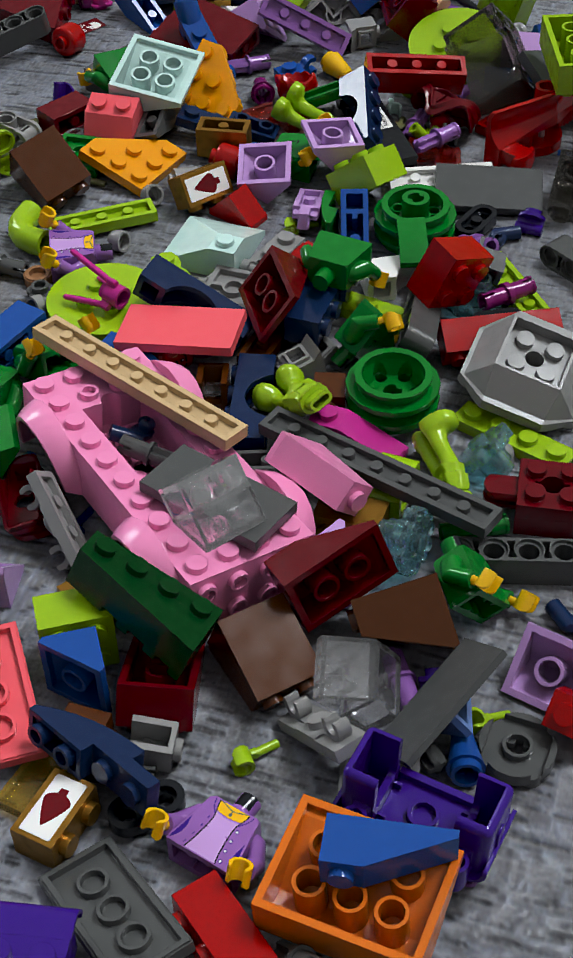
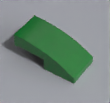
M325 190L321 202V230L335 234L339 231V208H336V191Z
M425 217L396 218L400 268H416L428 248Z

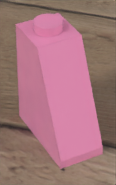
M285 431L280 433L264 458L270 465L321 501L342 513L356 516L358 511L365 506L368 496L373 490L369 483L325 446Z

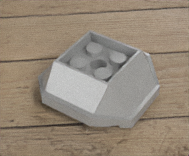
M522 311L479 328L457 378L462 387L467 389L477 406L537 432L553 431L560 428L572 429L573 332Z

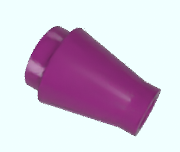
M256 78L251 90L252 100L258 105L271 103L275 97L274 87L265 78Z

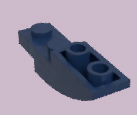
M183 104L176 116L175 125L195 131L201 116L227 117H223L219 113H211L199 109L194 105ZM232 111L229 117L251 120L252 142L257 143L274 142L281 127L273 124L271 121L260 120L243 112Z
M34 705L29 708L28 736L31 742L49 754L60 768L67 770L78 780L92 773L99 783L105 784L121 798L126 806L132 807L141 816H144L146 809L149 807L158 808L160 781L144 768L145 751L114 730L80 715L41 705Z

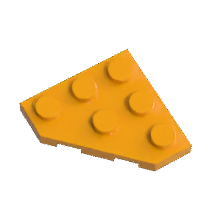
M202 38L197 51L205 52V57L185 97L187 105H194L199 109L211 113H219L223 117L229 118L232 111L241 112L243 106L236 91L237 86L233 72L228 64L226 49L220 44Z
M94 138L79 150L78 158L140 197L141 190L146 185L158 184L172 172L173 168H177L183 163L187 152L168 140Z

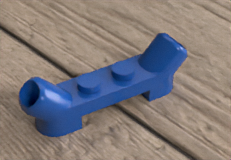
M175 0L173 5L179 21V31L183 39H187L191 49L197 50L202 38L217 43L200 11L198 1ZM229 65L230 69H231L232 72H233V76H234V79H235V78H236L235 69H234V67H233L232 65Z

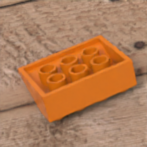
M303 793L251 902L253 921L256 927L293 943L308 945L314 951L332 958H431L462 864L464 851L459 849L458 860L365 888L356 886L348 889L335 888L327 882H320L318 858L327 812L366 818L371 817Z

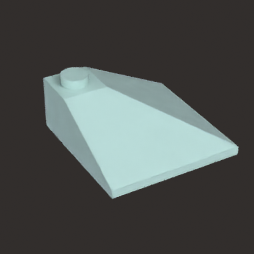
M134 33L108 83L109 94L140 98L143 111L181 108L205 57V52Z
M190 215L164 252H172L177 255L181 261V267L188 272L208 276L217 265L239 269L243 259L251 258L264 238L265 230Z

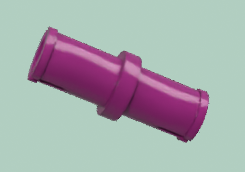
M526 276L512 283H501L498 288L479 294L477 296L478 306L480 309L482 308V311L501 305H512L517 299L536 293L537 286L535 280L531 276Z

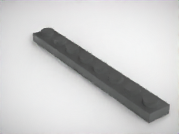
M277 406L258 423L259 434L276 441L282 431L322 444L372 487L482 539H485L502 519L503 508L282 407Z

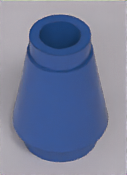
M474 734L467 738L451 735L446 773L457 786H475L479 773H485L486 766Z

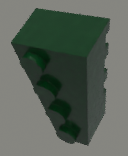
M98 530L80 548L66 577V581L99 611L107 610L114 617L115 626L124 634L131 632L144 644L142 651L152 660L158 657L169 667L166 673L176 682L206 642L223 612L221 608L211 603L208 599L195 593L177 579L170 577L148 563L144 558L132 553Z

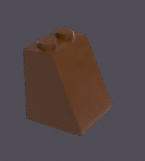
M54 125L9 152L10 175L42 208L50 206L58 210L67 203L69 198L74 195L80 196L89 189L91 182L90 172Z
M437 573L350 600L353 609L346 611L352 631L355 633L360 632L361 637L366 639L455 649L460 644Z
M283 592L217 621L207 642L210 652L251 712L263 707L264 711L274 709L284 702V696L295 690L298 691L299 696L308 693L318 686L316 681L324 672Z

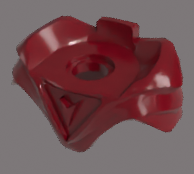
M431 83L420 87L410 98L414 109L424 108L425 113L430 116V129L434 125L442 128L443 123L448 125L456 122L459 127L465 126L472 133L473 128L478 124V120L482 119L480 109L474 101L459 98L446 89L433 87Z
M32 453L15 457L9 466L5 479L2 480L0 478V516L3 520L4 529L20 541H34L53 535L44 525V516L41 510L34 511L28 510L27 507H17V503L22 498L32 497L34 498L33 502L35 500L33 492L29 495H20L19 493L23 486L29 484L26 476L34 470L45 471L41 467L37 456ZM58 483V485H59V487H60V489H61V491H62V493H63V495H64V497H65V499H66V501H67V503H68V499H67V497L65 496V492L63 491L62 486Z

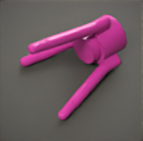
M71 249L70 253L98 275L97 280L102 283L99 289V296L102 300L64 294L63 298L77 303L100 307L106 311H109L111 307L117 310L124 308L129 301L130 290L108 276L78 251Z

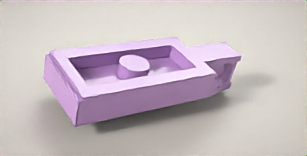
M300 188L292 206V218L298 219L297 229L308 230L310 221H317L319 219L322 197L325 191Z

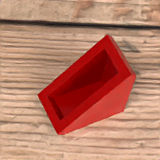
M246 184L209 209L210 215L231 224L257 228L268 220L266 212Z

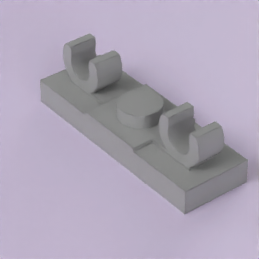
M34 470L26 476L29 484L23 486L19 493L20 495L34 493L35 500L27 506V509L41 510L46 529L59 542L58 545L50 548L49 553L50 555H58L63 552L65 560L57 566L58 571L70 570L80 548L87 540L52 471Z
M296 690L283 697L288 713L277 719L281 731L338 764L352 756L365 731L350 724L346 716L341 718L336 711L330 712L312 704L306 695L300 698Z

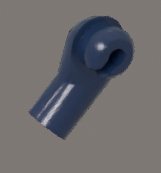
M519 225L494 228L487 237L496 238L500 249L506 241L521 239V228Z
M143 416L139 418L137 424L129 429L112 424L107 439L119 443L123 434H128L131 437L146 442L153 437L156 423L151 417Z
M559 599L549 601L545 606L547 614L561 631L573 633V615Z

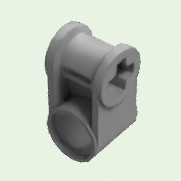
M11 111L0 112V129H6L15 136L13 148L20 146L43 132L40 125L34 120H29Z

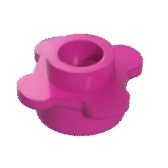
M91 0V7L97 10H104L113 5V2L110 0Z

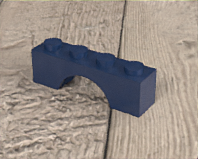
M363 65L339 78V96L353 112L356 111L353 121L365 144V149L368 151V149L382 143L383 133L380 123L382 122V116L379 108L381 99L378 94L380 82L374 72L370 73Z
M158 254L141 272L133 290L134 295L150 305L244 309ZM247 310V320L233 356L248 337L253 327Z
M239 353L238 365H232L231 382L234 386L229 385L228 404L231 405L225 406L224 412L248 425V436L232 446L235 451L267 449L268 438L259 434L258 423L266 416L251 409L254 406L252 392L255 386L262 382L270 383L276 387V355Z

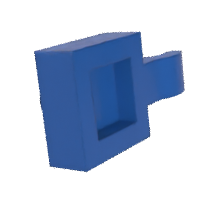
M307 54L298 64L294 61L286 62L282 66L273 68L274 76L276 74H294L295 72L301 73L303 71H307L310 74L316 73L317 69L310 65V63L316 61V58L312 54Z

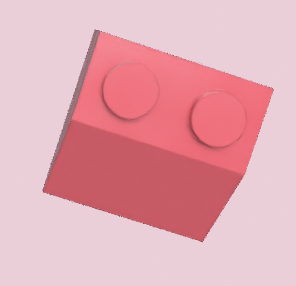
M91 92L84 112V135L102 138L134 139L144 113L140 98Z

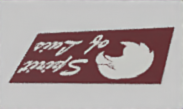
M97 18L78 24L85 34L106 26Z

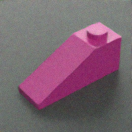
M327 404L320 411L311 414L309 418L314 423L380 453L386 452L406 458L409 452L408 446L349 409Z

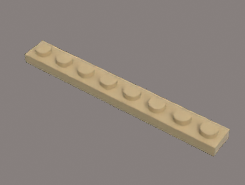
M56 314L32 327L35 340L223 451H227L248 436V425Z

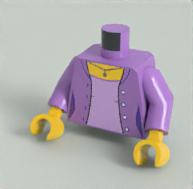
M44 206L42 208L38 223L43 228L52 227V230H49V246H43L38 257L43 268H51L53 284L64 275L85 267L83 263L70 253L71 249L78 251L93 264H97V261L113 260L112 243L95 245L93 231L71 229L59 220L57 222L54 220L57 213L52 207Z
M243 792L233 805L218 796H210L202 804L198 803L174 813H166L157 807L146 809L140 828L153 829L151 837L156 841L161 840L163 835H167L166 840L170 860L200 878L215 869L233 895L237 892L240 884L241 888L248 890L251 880L261 875L265 870L266 842L261 837V823L254 817L261 809V804L252 794Z

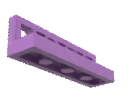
M287 0L261 1L262 5L257 13L258 15L327 51L338 52L343 56L352 36L350 33Z

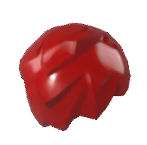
M303 71L301 73L276 74L274 76L279 97L284 96L286 98L288 90L295 81H299L304 85L305 92L318 87L314 72L310 74L307 71Z

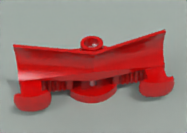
M541 80L535 84L534 99L512 106L505 104L478 121L475 132L486 137L483 162L492 161V165L498 167L505 165L507 167L531 169L535 157L546 156L556 152L561 146V127L573 120V96L564 97L556 95L552 81Z

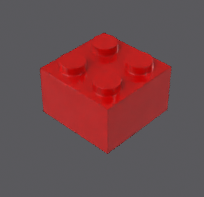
M472 236L434 237L406 287L427 308L466 305L474 297V291L480 281L488 274L489 266L494 257Z

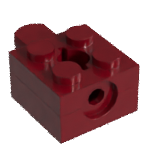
M521 458L518 477L490 474L486 477L483 500L501 508L515 509L513 534L573 539V463Z

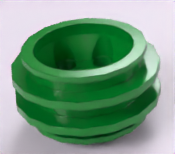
M405 184L395 187L385 193L374 208L375 236L388 251L398 255L396 218L425 217L428 246L434 237H453L456 232L455 221L457 214L455 205L441 190L432 186Z
M390 347L369 352L349 369L345 381L347 390L345 400L348 409L389 435L409 433L418 429L419 422L438 409L441 381L437 370L422 355L409 349Z

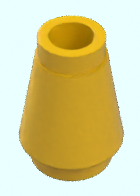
M327 52L320 62L323 72L337 79L353 71L338 52Z

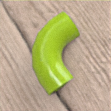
M25 200L15 209L8 221V236L18 249L38 256L43 246H49V231L37 228L39 225L38 218L42 210L40 206L31 200Z

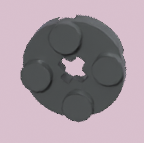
M507 713L504 719L493 722V718L483 726L478 740V748L486 766L484 774L511 786H522L527 789L538 787L542 779L546 778L554 768L558 749L555 737L552 739V736L547 732V727L541 725L542 721L525 713ZM515 744H520L523 746L522 750L525 753L515 754L508 748H514Z

